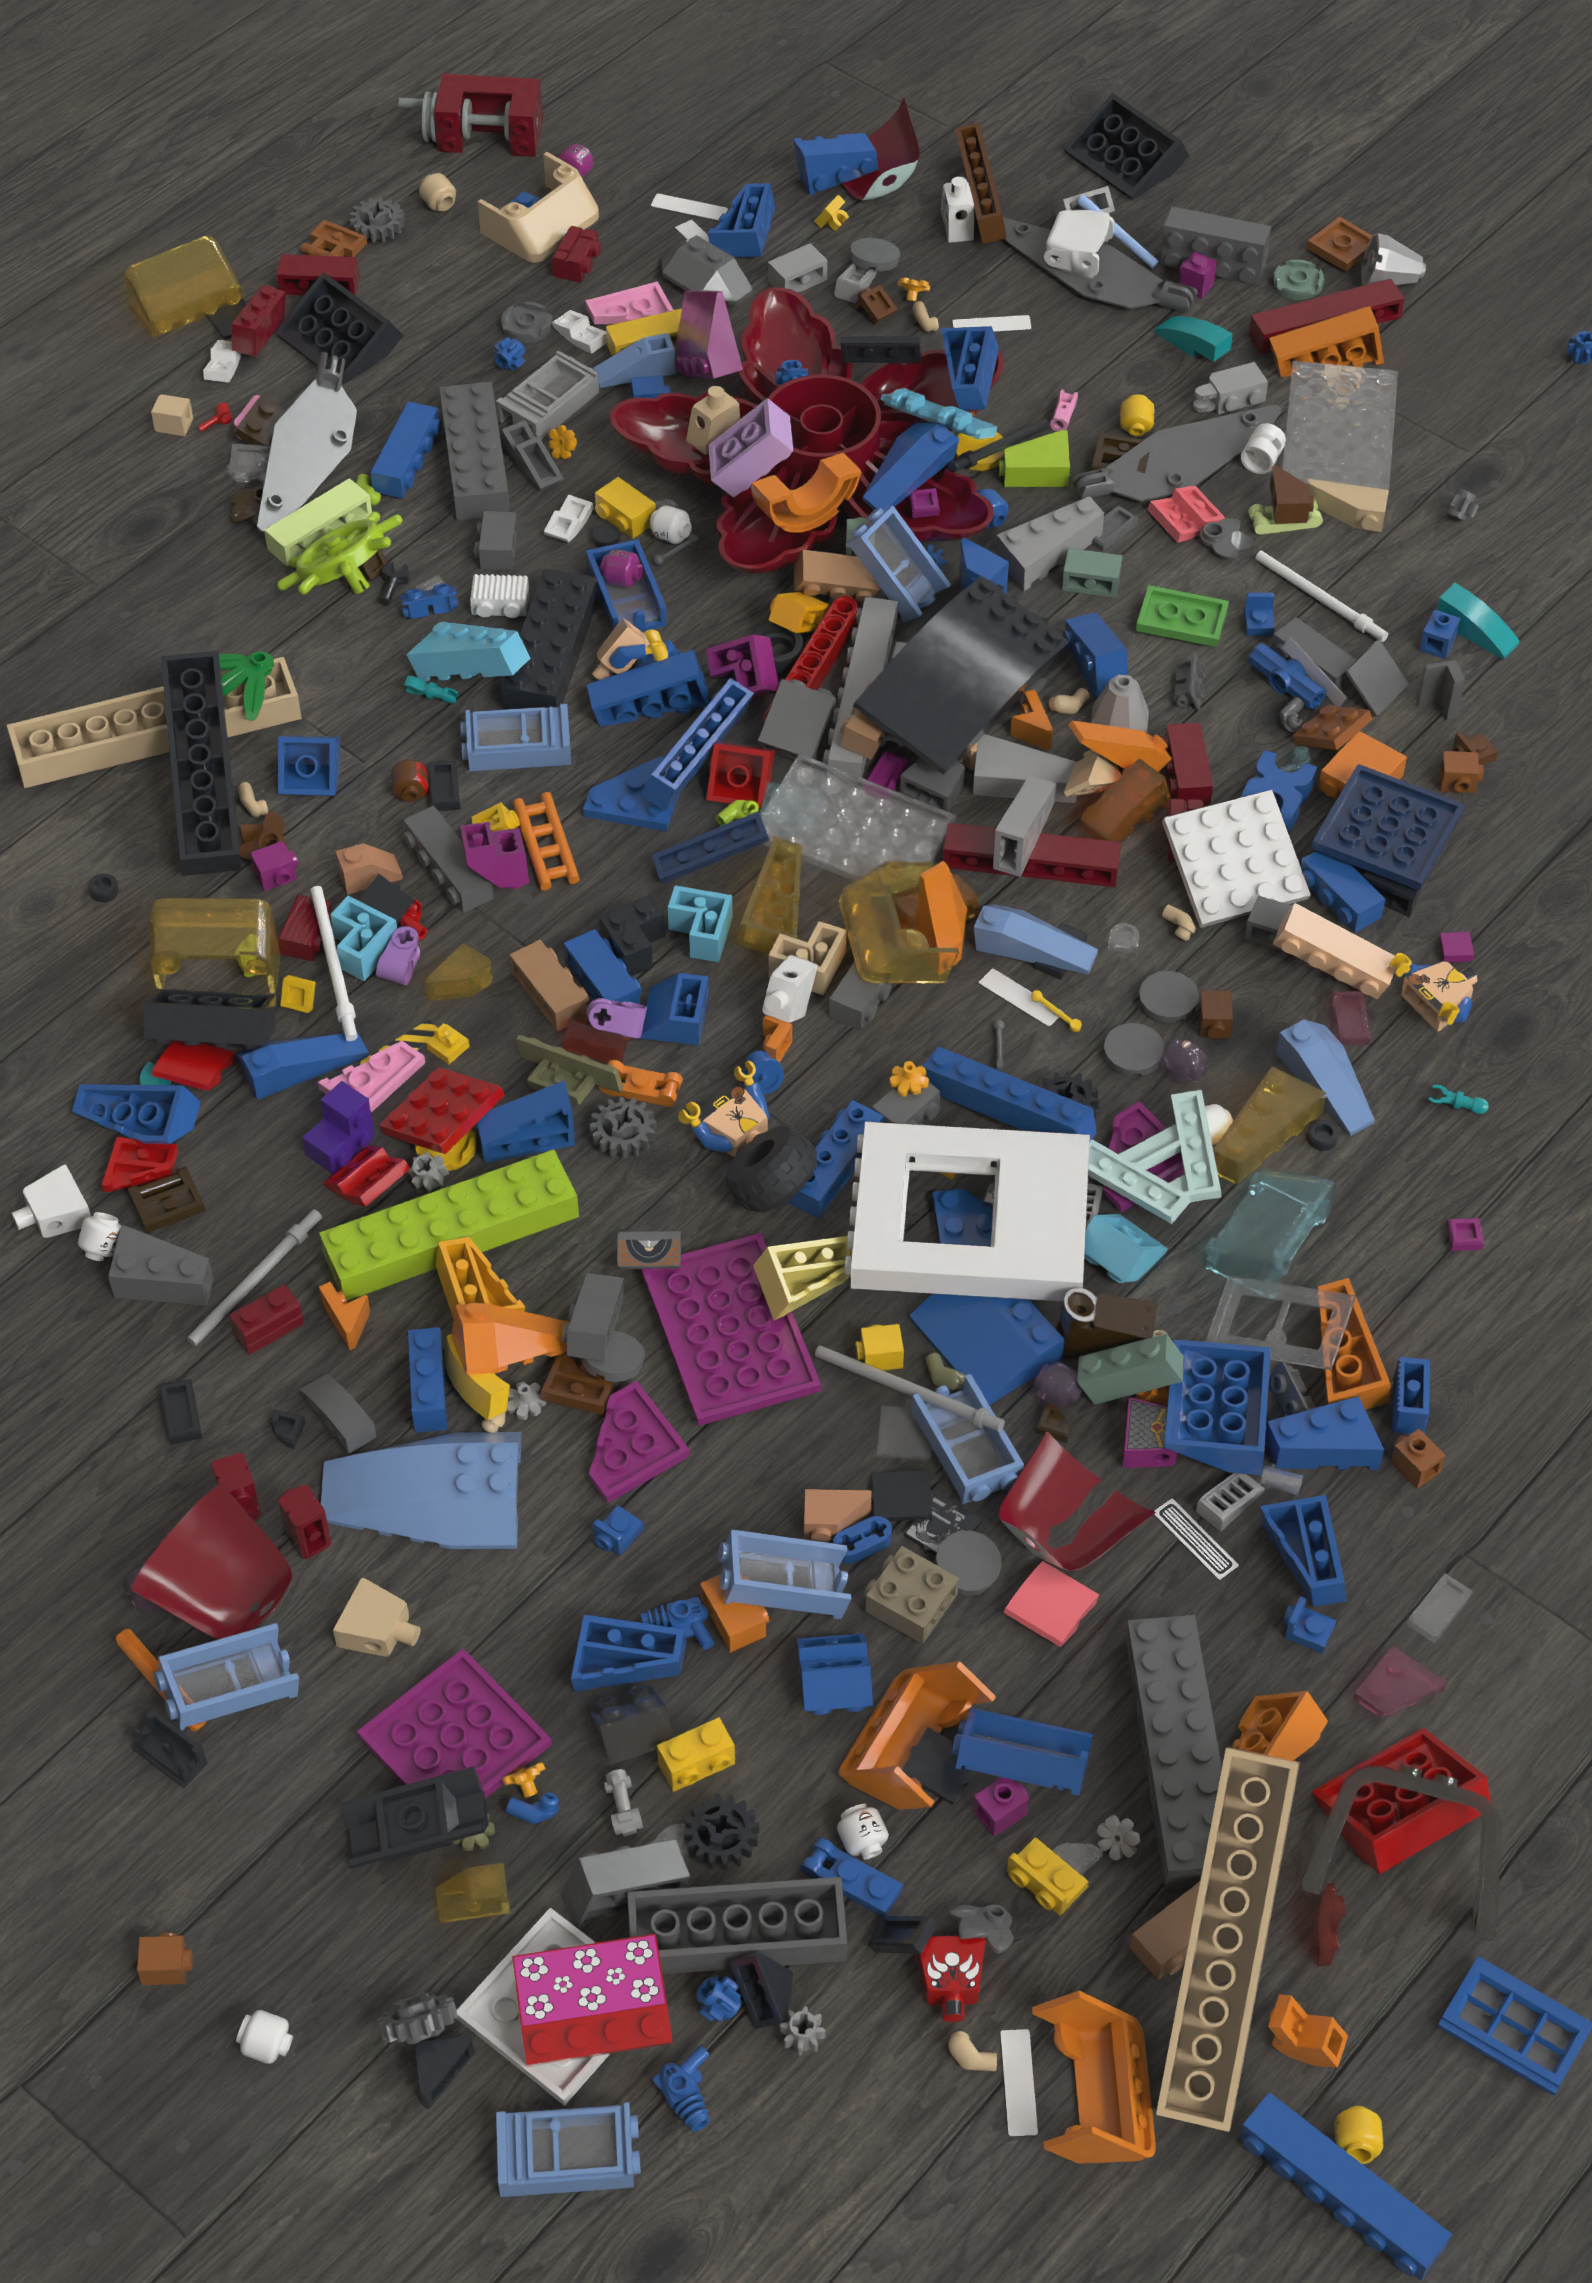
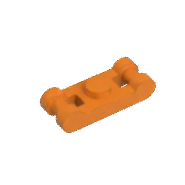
M609 1060L607 1064L612 1065L618 1070L620 1079L625 1080V1083H622L623 1089L620 1093L599 1086L601 1092L627 1099L636 1098L637 1101L666 1107L675 1105L677 1099L676 1090L680 1089L683 1081L680 1074L676 1072L663 1074L624 1066L617 1060Z

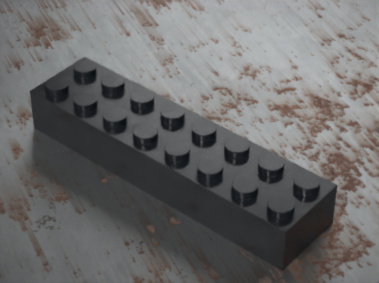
M218 651L161 656L178 843L183 876L242 870Z

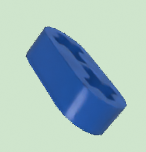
M874 1516L836 1534L833 1544L842 1545L847 1542L849 1546L854 1545V1550L849 1551L847 1548L842 1563H855L889 1546L892 1539V1526L886 1518ZM876 1529L878 1532L883 1531V1536L878 1537V1535L876 1534L871 1535L872 1530Z

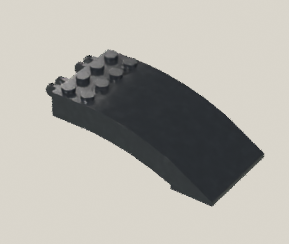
M983 576L979 577L944 606L901 649L853 705V707L943 775L969 753L980 738L1025 691L1056 665L1070 642L1063 637L1060 629L1057 627L1052 629L1047 625L1048 620L1044 617L1040 619L1037 614L1029 612L1018 603L1016 596L1005 594L1003 592L1004 587L1000 584L996 586L993 581L985 579Z

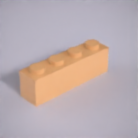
M1296 903L1283 917L1273 945L1283 949L1286 953L1304 960L1311 966L1321 969L1334 976L1337 980L1345 982L1375 999H1378L1388 988L1396 970L1395 967L1389 965L1395 957L1394 955Z

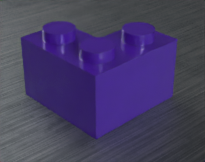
M343 1081L339 1082L321 1099L324 1118L302 1137L306 1156L331 1174H334L340 1167L348 1164L352 1156L362 1147L369 1145L375 1136L369 1099Z

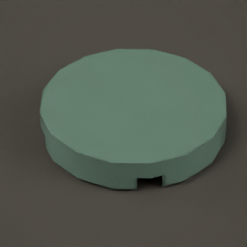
M1305 260L1286 261L1285 265L1276 267L1273 274V287L1285 298L1293 300L1314 298L1321 293L1324 285V274L1321 269L1319 272L1315 264Z

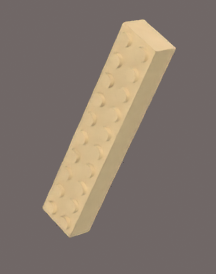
M284 657L274 659V667L271 673L265 677L264 700L261 710L254 721H249L246 718L244 709V690L247 679L224 697L228 737L302 719L298 694ZM231 670L221 672L222 676ZM164 687L7 725L24 788L170 752Z
M1227 1747L1225 1750L1156 2115L1230 2131L1300 1762Z

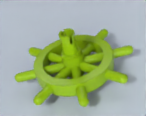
M372 512L366 519L353 521L336 529L329 530L327 534L311 544L300 556L290 559V566L296 568V571L281 579L277 583L278 589L283 591L303 581L299 585L298 590L301 594H307L314 586L345 576L354 594L363 592L364 589L362 587L367 589L369 583L365 580L358 567L371 558L379 549L388 548L391 545V540L388 537H384L383 534L400 525L402 517L396 514L377 525V522L380 520V514Z

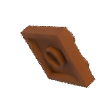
M1338 217L1308 240L1307 249L1346 272L1364 258L1365 250L1372 235L1342 217Z
M1328 705L1323 707L1320 713L1313 719L1305 722L1302 728L1292 736L1295 744L1299 746L1338 750L1373 719L1370 710Z

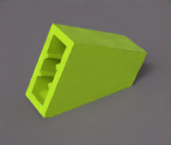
M1067 430L1057 431L1005 448L1004 460H999V476H1004V487H1068L1070 473Z

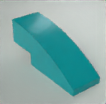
M1173 316L1155 328L1154 332L1191 357H1195L1200 353L1212 362L1231 350L1232 333L1213 323L1193 317Z
M1454 583L1439 597L1438 611L1461 618L1458 635L1503 660L1519 645L1520 640L1507 624L1483 601L1457 583Z

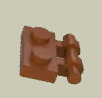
M323 220L310 233L312 244L303 243L301 252L314 256L343 257L345 255L355 257L365 247L367 240L365 235ZM327 248V249H330V250H332V251H331V252H328V251H326V250H324V249Z

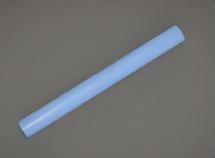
M1084 194L1077 201L1085 210L1103 212ZM1114 222L1113 235L1153 269L1159 261Z

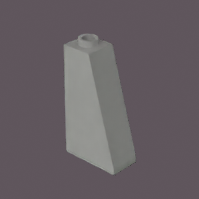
M984 734L977 744L973 795L1015 798L1028 776L1056 783V802L1076 803V796L1066 797L1064 794L1076 761Z
M1028 776L996 828L993 869L1021 877L1055 803L1056 783Z

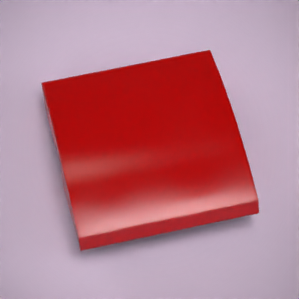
M174 1041L157 1061L152 1070V1076L209 1091L220 1083L222 1071L234 1063L235 1052L204 1043L190 1046L183 1044V1041Z
M367 1145L348 1164L341 1167L323 1183L327 1189L341 1198L366 1207L409 1171L410 1167L405 1159L389 1157L383 1147Z

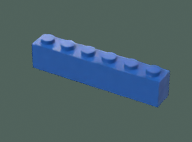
M730 678L653 771L641 796L663 811H666L713 753L714 743L722 742L743 716L754 693Z
M939 1046L922 1065L926 1069L924 1077L929 1078V1083L941 1091L940 1097L1023 1131L1090 1135V1141L1097 1133L1093 1108Z
M1270 2092L1244 2122L1239 2138L1250 2153L1267 2159L1273 2164V2169L1277 2174L1286 2180L1292 2179L1303 2188L1304 2194L1310 2200L1317 2204L1323 2203L1333 2211V2215L1338 2222L1345 2227L1351 2228L1352 2226L1363 2235L1365 2242L1371 2248L1378 2252L1384 2251L1394 2259L1395 2265L1406 2275H1414L1419 2280H1422L1446 2249L1452 2236L1448 2230Z

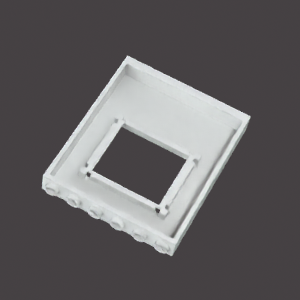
M865 1122L864 1134H858L857 1153H862V1158H856L855 1177H860L859 1182H853L852 1201H857V1207L851 1206L850 1225L855 1226V1230L848 1231L847 1250H852V1256H846L845 1275H851V1288L1063 1301L1066 1292L1070 1289L1083 1288L1090 1135ZM911 1156L915 1157V1163L909 1162ZM991 1162H997V1167H991ZM909 1170L995 1175L991 1247L904 1242Z

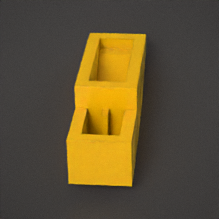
M452 1334L448 1335L446 1338L444 1365L453 1386L461 1397L488 1421L506 1412L510 1385L497 1377L495 1373L466 1375Z

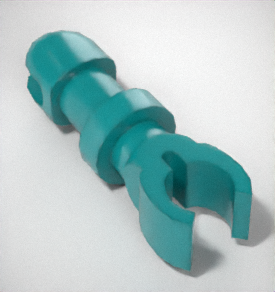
M407 676L404 686L407 687L405 691L413 695L425 694L426 698L433 699L435 697L451 704L456 703V698L459 697L458 692L452 688H441L434 682L427 684L425 681L414 676Z
M1441 1085L1431 1086L1432 1089H1439L1442 1095L1446 1096V1098L1441 1097L1439 1100H1435L1432 1097L1428 1098L1433 1104H1451L1454 1109L1459 1110L1462 1107L1470 1109L1471 1112L1483 1114L1489 1108L1488 1102L1483 1098L1464 1096V1092L1461 1091L1453 1093Z

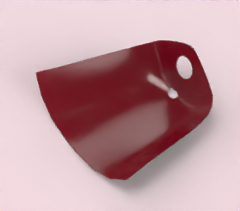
M905 97L890 120L868 137L876 149L879 170L842 183L857 200H872L896 191L916 168L920 157V148Z
M1046 1432L1029 1462L1004 1499L998 1516L1030 1552L1057 1567L1075 1571L1088 1566L1156 1512L1140 1506L1115 1490L1106 1504L1095 1511L1080 1527L1071 1544L1059 1548L1050 1547L1048 1543L1050 1528L1067 1520L1082 1505L1092 1488L1102 1480L1079 1463L1049 1432Z
M221 1482L192 1507L161 1542L137 1575L131 1591L219 1640L253 1630L278 1606L293 1579V1575L282 1553ZM274 1601L271 1608L264 1615L260 1616L262 1610L270 1602ZM253 1603H260L254 1612L250 1611Z

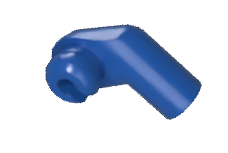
M549 1792L544 1793L540 1797V1801L531 1805L512 1797L507 1805L506 1813L530 1824H537L555 1816L559 1809V1800L555 1794Z

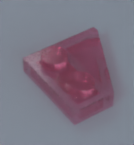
M1392 1646L1357 1689L1353 1699L1380 1718H1384L1395 1713L1401 1707H1409L1419 1703L1422 1697L1434 1692L1437 1695L1442 1693L1446 1689L1448 1682Z

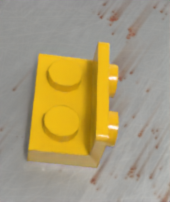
M1036 1837L1018 1855L1012 1853L1008 1858L1007 1872L1011 1880L1019 1887L1029 1889L1035 1894L1036 1900L1042 1907L1047 1910H1054L1059 1916L1088 1888V1880Z

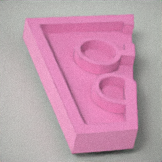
M658 282L585 300L586 310L594 325L617 324L673 311Z
M400 1041L370 1056L369 1061L355 1068L351 1065L343 1069L341 1075L331 1080L325 1078L319 1081L318 1087L319 1090L327 1094L339 1082L343 1081L369 1099L372 1113L425 1064V1057L405 1042Z

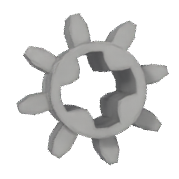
M426 1151L424 1155L413 1158L414 1162L408 1173L413 1178L412 1183L417 1189L423 1185L428 1192H431L432 1189L443 1186L444 1176L448 1175L449 1172L443 1165L444 1160L440 1155L433 1158Z
M804 2006L803 2011L797 2013L789 2010V2023H781L780 2033L788 2035L784 2039V2047L789 2048L793 2046L798 2050L799 2056L803 2054V2051L809 2049L817 2052L818 2043L816 2039H825L826 2029L818 2027L821 2024L822 2015L817 2014L813 2016L808 2012L806 2006ZM801 2028L807 2029L805 2034H799Z

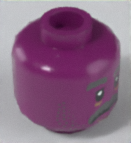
M579 144L568 146L558 157L576 168L582 179L593 168L594 162L590 151Z
M612 550L603 557L600 571L608 584L630 588L637 580L639 581L642 578L643 565L640 564L639 558L635 553Z

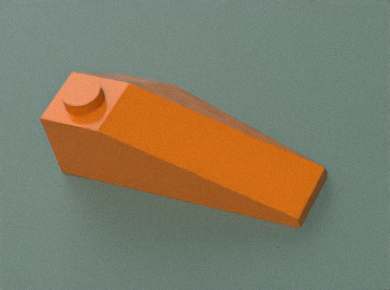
M1308 1691L1255 1696L1240 1720L1238 1728L1242 1733L1240 1739L1234 1741L1233 1748L1294 1761L1319 1740L1320 1734L1328 1720Z

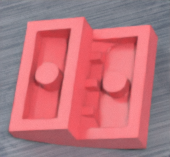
M1196 486L1174 489L1171 498L1150 501L1147 509L1177 543L1200 536V531L1207 523H1218L1221 519H1225L1220 511Z
M1042 1561L1015 1593L1006 1606L1004 1613L1061 1647L1076 1632L1080 1620L1096 1605L1099 1594Z

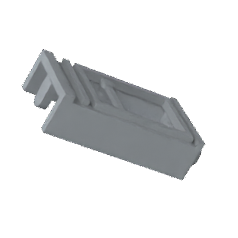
M557 351L552 359L508 393L507 396L496 400L498 421L502 423L511 415L513 425L526 420L527 423L532 425L534 436H539L542 440L549 434L551 429L557 428L558 425L562 424L599 393L598 373L574 358Z

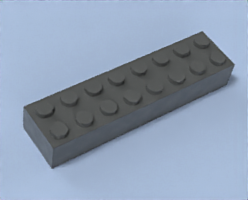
M1195 1615L1128 1620L1125 1645L1165 1889L1193 1887L1201 1881L1222 1771Z

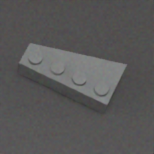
M1090 496L998 534L996 555L1009 561L1008 574L1025 592L1036 579L1042 580L1046 577L1050 569L1056 565L1061 566L1066 563L1068 548L1084 550L1092 544V539L1095 536L1100 537L1103 535L1104 512Z

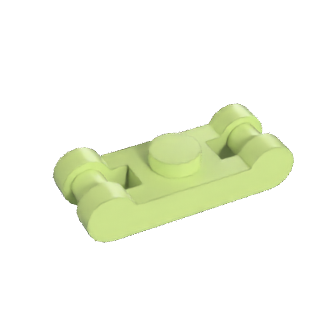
M1315 498L1314 510L1309 512L1307 523L1275 524L1272 506L1264 507L1261 504H1254L1248 510L1251 520L1254 521L1253 527L1257 534L1315 528L1323 522L1321 513L1317 511L1318 505Z

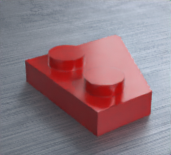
M117 1137L102 1182L103 1192H112L172 1175L179 1152L177 1144H146L131 1138Z

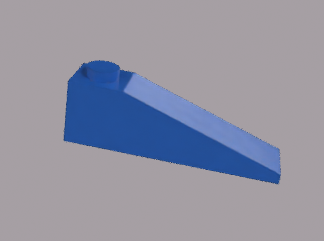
M358 1032L357 1039L354 1041H346L344 1033L269 1041L257 1049L246 1048L235 1053V1059L257 1100L369 1056V1052Z

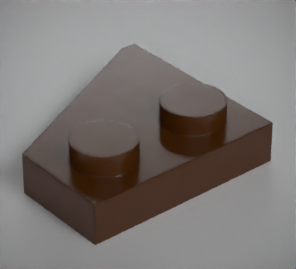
M566 1352L557 1355L541 1390V1400L603 1415L609 1396L613 1392V1383L604 1380V1376L596 1374L595 1377L589 1374L582 1366V1363L578 1364L567 1356Z

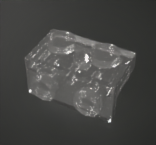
M232 444L230 465L228 464L226 469L230 477L238 482H249V479H257L264 483L270 446Z

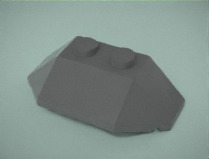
M697 235L679 243L661 256L662 276L686 291H722L725 302H729V305L734 306L753 294V288L734 257Z

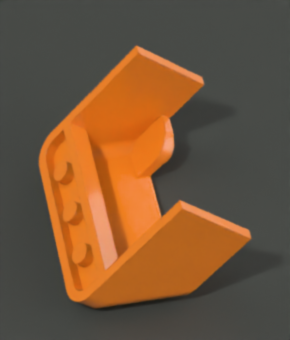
M960 1661L903 1670L889 1685L841 1764L839 1775L849 1785L898 1810L931 1807L934 1800L921 1789V1783L916 1778H909L902 1771L911 1756V1747L917 1746L927 1727L940 1734L943 1728L959 1726L961 1719L966 1720L968 1718L969 1709L972 1704L993 1702L996 1696Z
M1076 1991L1032 2007L1033 2015L1054 2024L1055 2046L1065 2056L1074 2060L1080 2125L1068 2127L1065 2135L1044 2141V2149L1078 2164L1134 2162L1152 2157L1156 2150L1145 2037L1138 2020L1081 1991Z

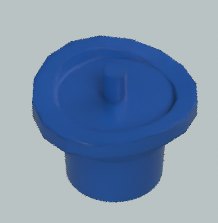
M765 1051L751 1053L747 1057L746 1062L751 1061L755 1065L756 1072L752 1076L753 1080L758 1081L763 1095L774 1092L783 1082L784 1072L782 1065L776 1059L771 1058L770 1054ZM745 1067L742 1073L748 1075V1070Z

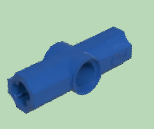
M1262 643L1257 645L1250 654L1248 663L1268 677L1271 687L1277 693L1284 694L1288 692L1291 696L1300 698L1304 705L1312 710L1317 708L1325 698L1327 690L1309 678L1302 664L1296 659L1287 661L1266 644Z

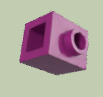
M1194 252L1180 266V284L1197 289L1196 297L1202 299L1214 285L1217 261Z
M283 841L250 853L254 873L264 891L297 880L295 867L299 866L297 857L293 850L288 851Z
M1001 1777L974 1795L973 1812L991 1835L995 1837L1027 1815L1029 1795L1020 1782H1014L1012 1779Z

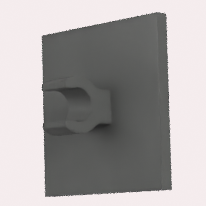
M1380 639L1375 641L1345 671L1374 717L1378 716L1409 686V683Z

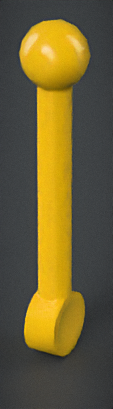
M1034 990L1031 993L1033 1001H1039L1069 1024L1071 1031H1080L1082 1025L1080 1020H1072L1043 998L1040 991Z

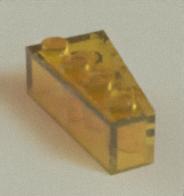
M774 836L740 923L736 945L769 955L780 934L797 939L802 844Z
M1272 1066L1213 1149L1218 1176L1236 1185L1263 1164L1267 1156L1272 1152L1276 1153L1284 1146V1142L1293 1135L1297 1136L1305 1129L1306 1124L1322 1115L1326 1092Z

